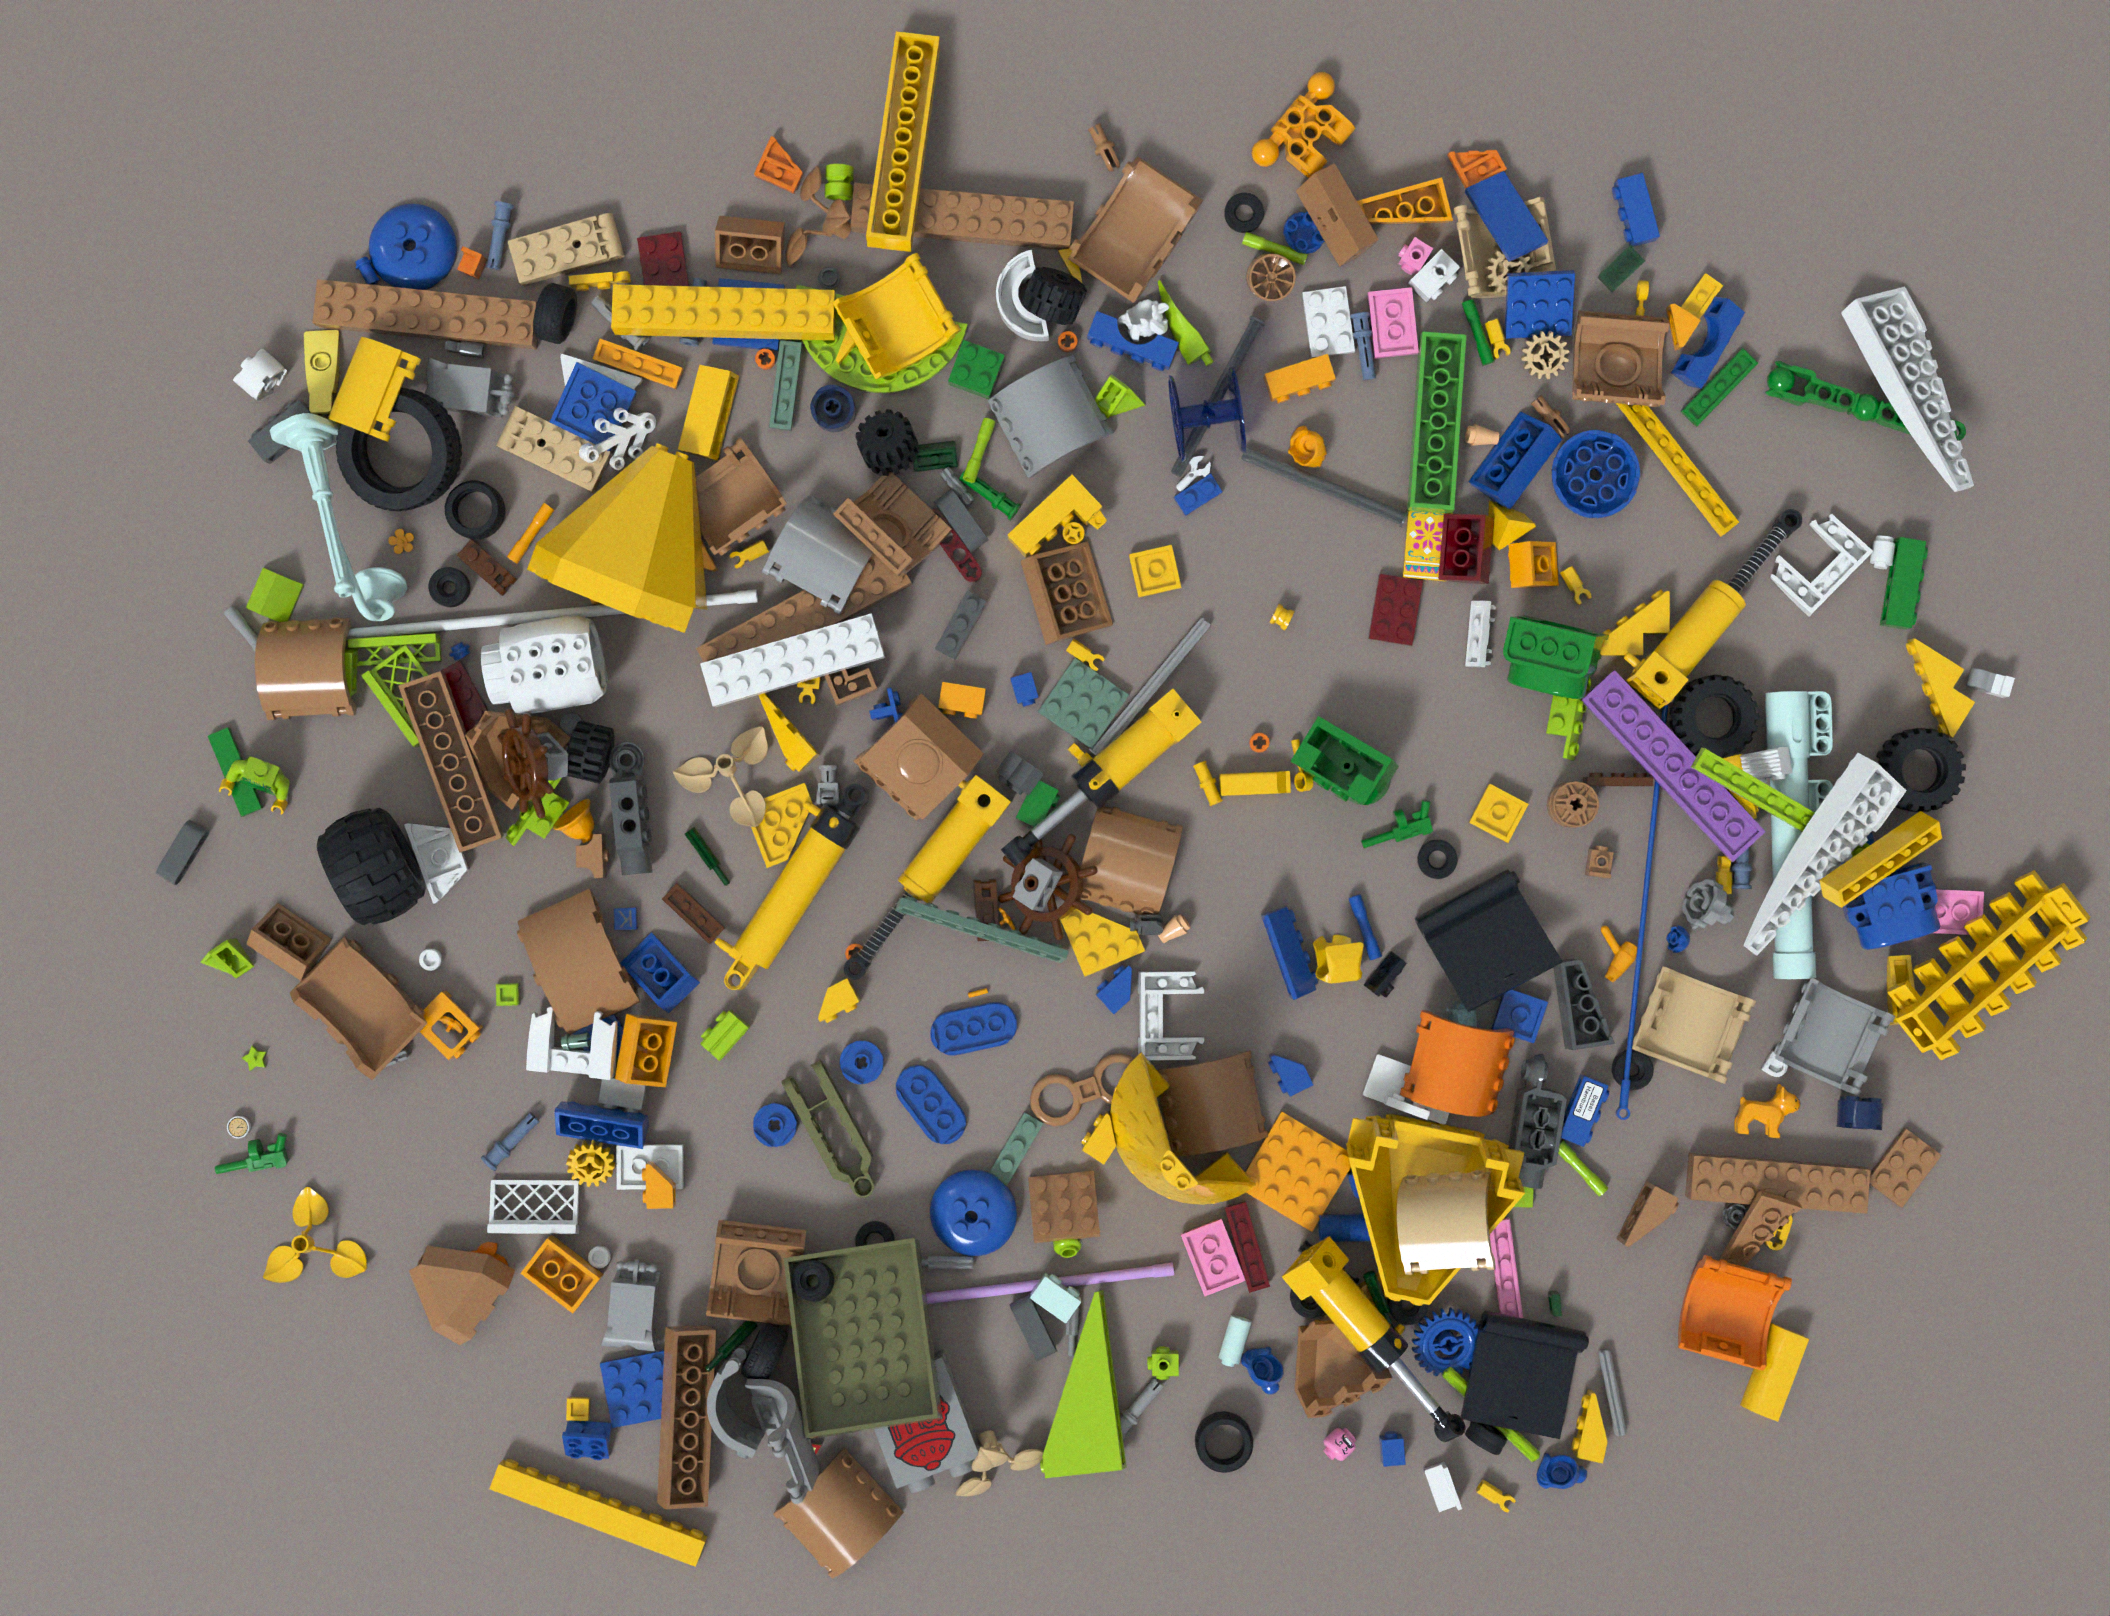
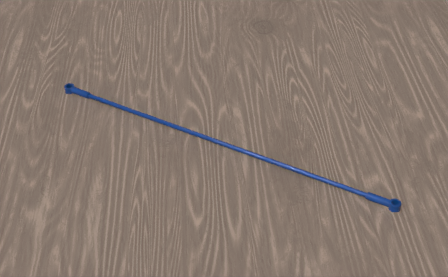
M1668 704L1662 707L1661 720L1665 724L1667 722ZM1656 780L1654 783L1624 1080L1622 1079L1619 1107L1615 1112L1617 1118L1621 1120H1626L1630 1116L1628 1102L1631 1080H1629L1660 789V785ZM1621 1109L1626 1110L1624 1117L1619 1115Z

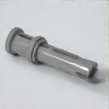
M598 295L591 302V305L611 323L612 306L602 295ZM620 335L622 339H627L637 352L642 350L650 340L649 336Z
M1156 1378L1152 1379L1128 1409L1122 1410L1120 1419L1123 1439L1126 1438L1125 1434L1133 1425H1137L1138 1417L1164 1388V1385L1161 1382L1158 1383Z

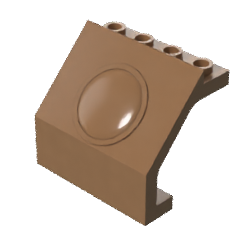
M1578 310L1573 344L1572 400L1645 405L1650 407H1660V404L1665 405L1666 395L1662 389V352L1665 332H1668L1669 329L1667 318Z
M890 472L889 476L882 475L867 492L854 502L847 498L833 513L897 576L902 577L939 547V544L953 530L893 472Z
M922 693L910 700L904 714L871 747L860 753L854 760L859 768L875 781L877 786L885 790L891 799L904 808L907 814L916 821L920 818L923 820L969 775L984 754Z
M718 1220L706 1316L791 1326L783 1258L803 1255L806 1230Z

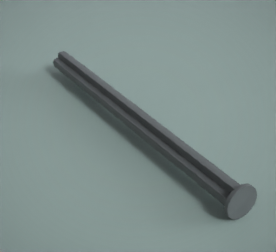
M1254 316L1249 317L1251 320L1171 470L1174 475L1181 477L1260 327L1265 326V323Z
M1246 448L1243 452L1242 460L1393 521L1400 524L1399 527L1401 528L1408 515V511H1400L1252 449Z

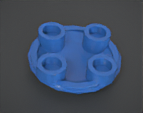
M1308 212L1294 213L1286 220L1283 234L1288 245L1296 252L1303 254L1314 253L1325 242Z

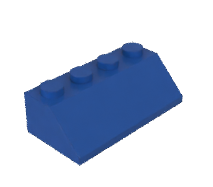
M1519 412L1498 441V444L1494 446L1468 482L1495 503L1510 510L1561 442L1562 438L1550 425L1523 412Z
M1287 906L1262 914L1261 917L1290 998L1295 1000L1315 991V985L1318 984L1315 972H1310L1308 964L1311 961L1308 952H1303L1300 943L1304 941L1300 930L1296 931L1293 925L1296 922L1293 910H1288Z
M563 1101L555 1108L556 1135L643 1149L649 1128L648 1115Z

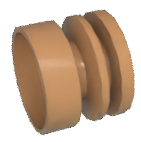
M1571 781L1561 783L1553 788L1548 795L1546 806L1549 816L1555 823L1564 827L1577 828L1586 826L1593 821L1598 813L1599 800L1592 787L1583 782ZM1577 799L1576 803L1579 804V807L1573 809L1570 802Z

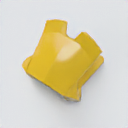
M1333 935L1331 943L1326 942L1324 936L1317 938L1313 942L1318 965L1315 973L1317 979L1332 984L1358 981L1362 978V971L1360 969L1364 947L1362 942L1351 943V938L1342 935Z

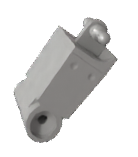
M428 358L426 372L428 386L424 395L427 394L437 400V403L443 405L449 412L502 418V415L508 414V405L511 403V398H514L513 387L511 386L513 377L511 374L499 373L491 368L445 364Z
M639 1259L629 1261L628 1263L619 1261L616 1264L615 1278L611 1282L608 1327L601 1346L620 1348L629 1345L638 1350L657 1351L655 1322L660 1283L658 1267L654 1264L647 1265L646 1262H641Z

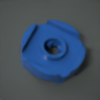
M857 1040L849 1044L841 1053L840 1068L844 1077L852 1083L867 1084L879 1077L883 1070L884 1056L879 1047L870 1041ZM866 1057L867 1067H857L858 1062L856 1058Z
M776 1102L763 1106L756 1113L753 1120L756 1138L768 1147H778L789 1143L796 1133L798 1124L794 1112L788 1106ZM770 1120H779L780 1130H771Z

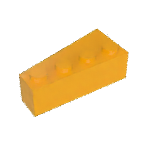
M1442 177L1357 201L1370 224L1449 223L1453 221Z

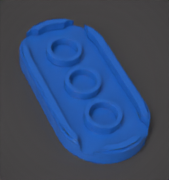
M991 1002L948 1011L938 1016L933 1022L930 1032L931 1040L940 1052L947 1055H959L1001 1046L1008 1043L1015 1035L1017 1018L1009 1006L1000 1002Z
M914 1065L903 1070L896 1082V1094L903 1106L931 1141L940 1144H951L957 1141L962 1136L966 1127V1116L960 1105L930 1068Z

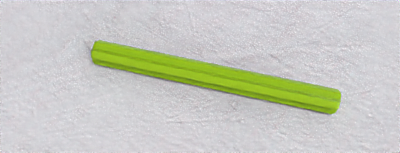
M1448 1367L1443 1371V1378L1465 1397L1467 1382L1452 1367ZM1494 1426L1531 1462L1536 1461L1540 1457V1452L1519 1431Z

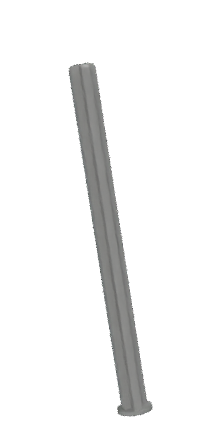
M1204 618L1198 620L1092 749H1088L1093 755L1096 756L1122 734L1210 628L1211 625Z

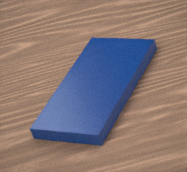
M1504 171L1465 189V194L1508 262L1548 243L1545 234Z

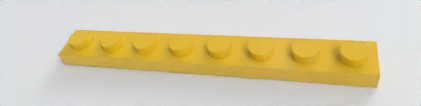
M1616 403L1718 535L1721 537L1736 526L1739 521L1650 407Z

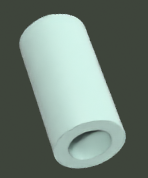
M1237 1315L1230 1316L1218 1356L1222 1360V1364L1234 1367L1235 1364L1240 1363L1251 1327V1320Z

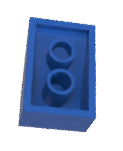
M652 932L620 962L652 1000L667 1013H670L700 983Z

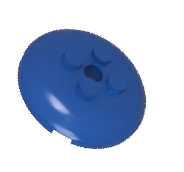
M404 204L387 211L377 221L369 239V255L375 271L389 285L398 288L427 290L434 287L443 278H446L456 260L457 242L452 227L439 212L421 204ZM415 241V249L407 251L406 246L410 242Z
M1600 430L1584 431L1571 437L1558 450L1552 464V484L1559 500L1573 513L1587 518H1604L1621 511L1633 499L1639 483L1640 466L1631 446L1618 435ZM1590 470L1598 471V480L1590 478Z
M963 1170L947 1177L936 1189L930 1204V1220L936 1235L948 1248L963 1255L982 1256L998 1250L1009 1240L1017 1222V1206L1012 1192L997 1179L998 1177L981 1170ZM967 1212H976L978 1218L973 1220V1218L968 1216Z

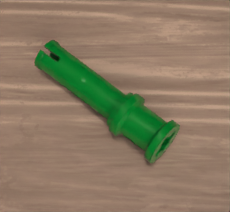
M964 472L961 474L960 481L992 503V508L1000 510L1008 516V520L1011 521L1021 508L1020 503L1016 504L1006 496L1005 492L999 493L978 476L975 483H971L963 479Z

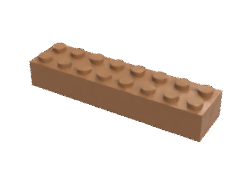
M444 670L398 685L459 853L501 839L504 836L501 825L465 736L467 732Z
M1688 1153L1685 1197L1690 1200L1752 1204L1758 1192L1762 1190L1800 1202L1801 1209L1867 1214L1871 1170L1863 1166Z
M708 1325L665 1327L657 1504L664 1509L708 1507L712 1427L707 1414V1397L714 1381V1368L708 1372L705 1367L715 1357L716 1330Z

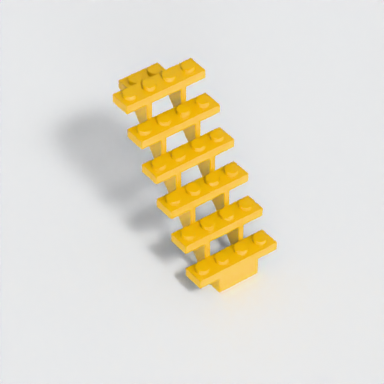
M2035 870L2016 878L2014 884L2027 899L2023 909L2010 892L1991 900L1989 906L2002 923L1998 930H1996L1985 914L1967 921L1964 928L1977 943L1973 952L1969 950L1959 936L1940 944L1938 949L1951 964L1947 975L1935 959L1931 958L1916 965L1913 969L1914 973L1926 987L1922 996L1918 994L1908 980L1888 990L1887 993L1901 1009L1896 1017L1897 1022L1922 1053L1932 1049L1940 1060L1959 1053L1961 1047L1952 1037L1958 1029L1965 1038L1984 1031L1986 1025L1977 1013L1985 1008L1990 1016H1994L2009 1009L2011 1002L2002 992L2005 988L2010 986L2016 994L2035 987L2037 981L2027 969L2034 963L2041 972L2060 965L2062 959L2053 949L2059 941L2066 950L2086 942L2087 937L2078 926L2088 922L2090 916L2065 883L2049 889ZM2035 912L2039 914L2050 929L2046 938L2029 918ZM2010 934L2014 936L2025 951L2021 960L2004 940ZM1984 956L1988 957L2000 973L1996 982H1994L1979 962ZM1960 977L1975 995L1970 1004L1953 984ZM1934 1000L1939 1003L1949 1016L1945 1027L1928 1007Z

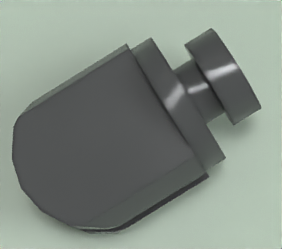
M1138 915V921H1135V918H1130V931L1138 929V935H1160L1163 932V918L1161 915Z

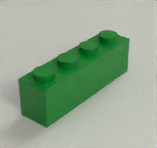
M1898 537L1894 539L1896 544L1893 564L1889 566L1880 626L1906 630L1911 629L1917 620L1915 607L1919 603L1921 592L1918 589L1919 583L1922 582L1924 577L1922 565L1923 560L1927 557L1928 548L1925 547L1926 541Z

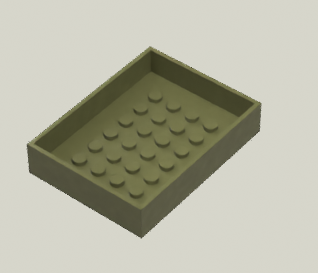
M909 1238L783 1258L805 1438L813 1439L943 1419L919 1240ZM809 1260H816L826 1264L834 1275V1287L831 1293L825 1299L817 1302L800 1298L792 1286V1276L795 1269L801 1263ZM811 1275L808 1278V1285L815 1287L819 1281L818 1277Z

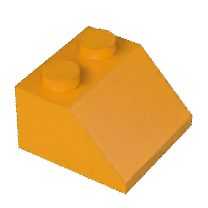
M1527 541L1508 545L1511 588L1559 586L1556 542Z

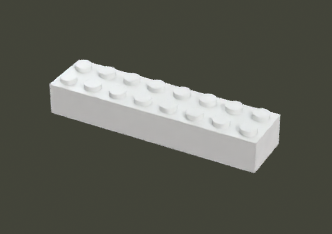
M871 613L700 663L712 706L719 707L886 657L874 616Z

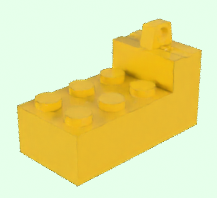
M1071 475L1007 536L1008 540L1027 558L1029 555H1036L1042 549L1041 544L1045 540L1050 542L1058 534L1057 529L1061 525L1065 527L1074 519L1073 514L1085 526L1090 524L1097 530L1107 522V519L1102 514V505Z

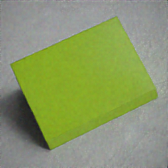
M262 568L246 608L275 621L288 622L304 584Z

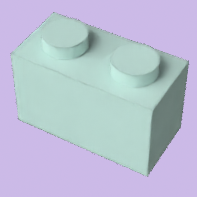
M1045 1273L1030 1293V1299L1064 1323H1067L1081 1303L1080 1293L1071 1286L1066 1288L1061 1284L1062 1280L1056 1275Z

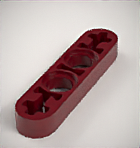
M932 509L937 515L940 516V518L947 525L951 527V525L948 523L946 518L939 510ZM952 530V541L949 543L941 542L940 545L964 579L971 583L977 582L982 576L981 567L956 532ZM961 548L965 551L966 556L963 560L957 561L954 559L953 553L956 549ZM969 558L972 560V562L968 563L970 567L978 569L975 578L966 576L968 570L965 566L962 569L959 567V565L966 563Z

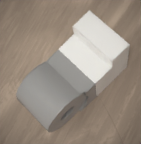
M1971 668L1966 686L1977 689V691L2005 698L2010 696L2015 678Z

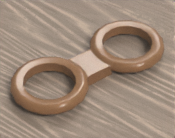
M1122 1053L1110 1054L1101 1059L1097 1064L1092 1077L1074 1082L1068 1076L1060 1074L1043 1077L1032 1088L1030 1104L1033 1113L1044 1124L1061 1126L1074 1120L1080 1112L1083 1103L1101 1098L1106 1103L1111 1104L1113 1095H1110L1103 1088L1101 1082L1102 1073L1112 1063L1121 1062L1129 1065L1134 1058ZM1052 1083L1065 1085L1073 1095L1072 1108L1067 1114L1060 1117L1047 1115L1039 1105L1040 1092L1044 1087Z

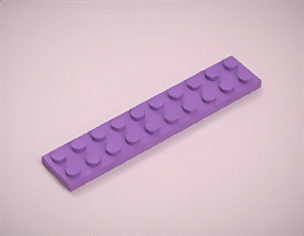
M1615 670L1582 699L1587 708L1731 862H1734L1765 833V830L1722 785L1691 768L1696 758L1695 755Z

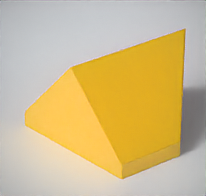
M1489 500L1488 516L1494 518L1492 544L1499 551L1536 527L1535 523L1524 513L1514 509L1509 510Z

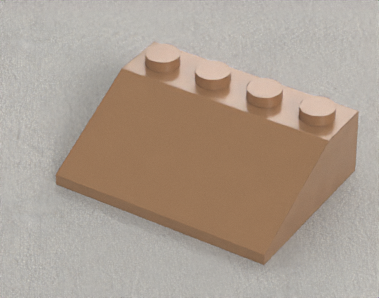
M1088 541L1032 555L1020 561L1046 645L1113 625Z

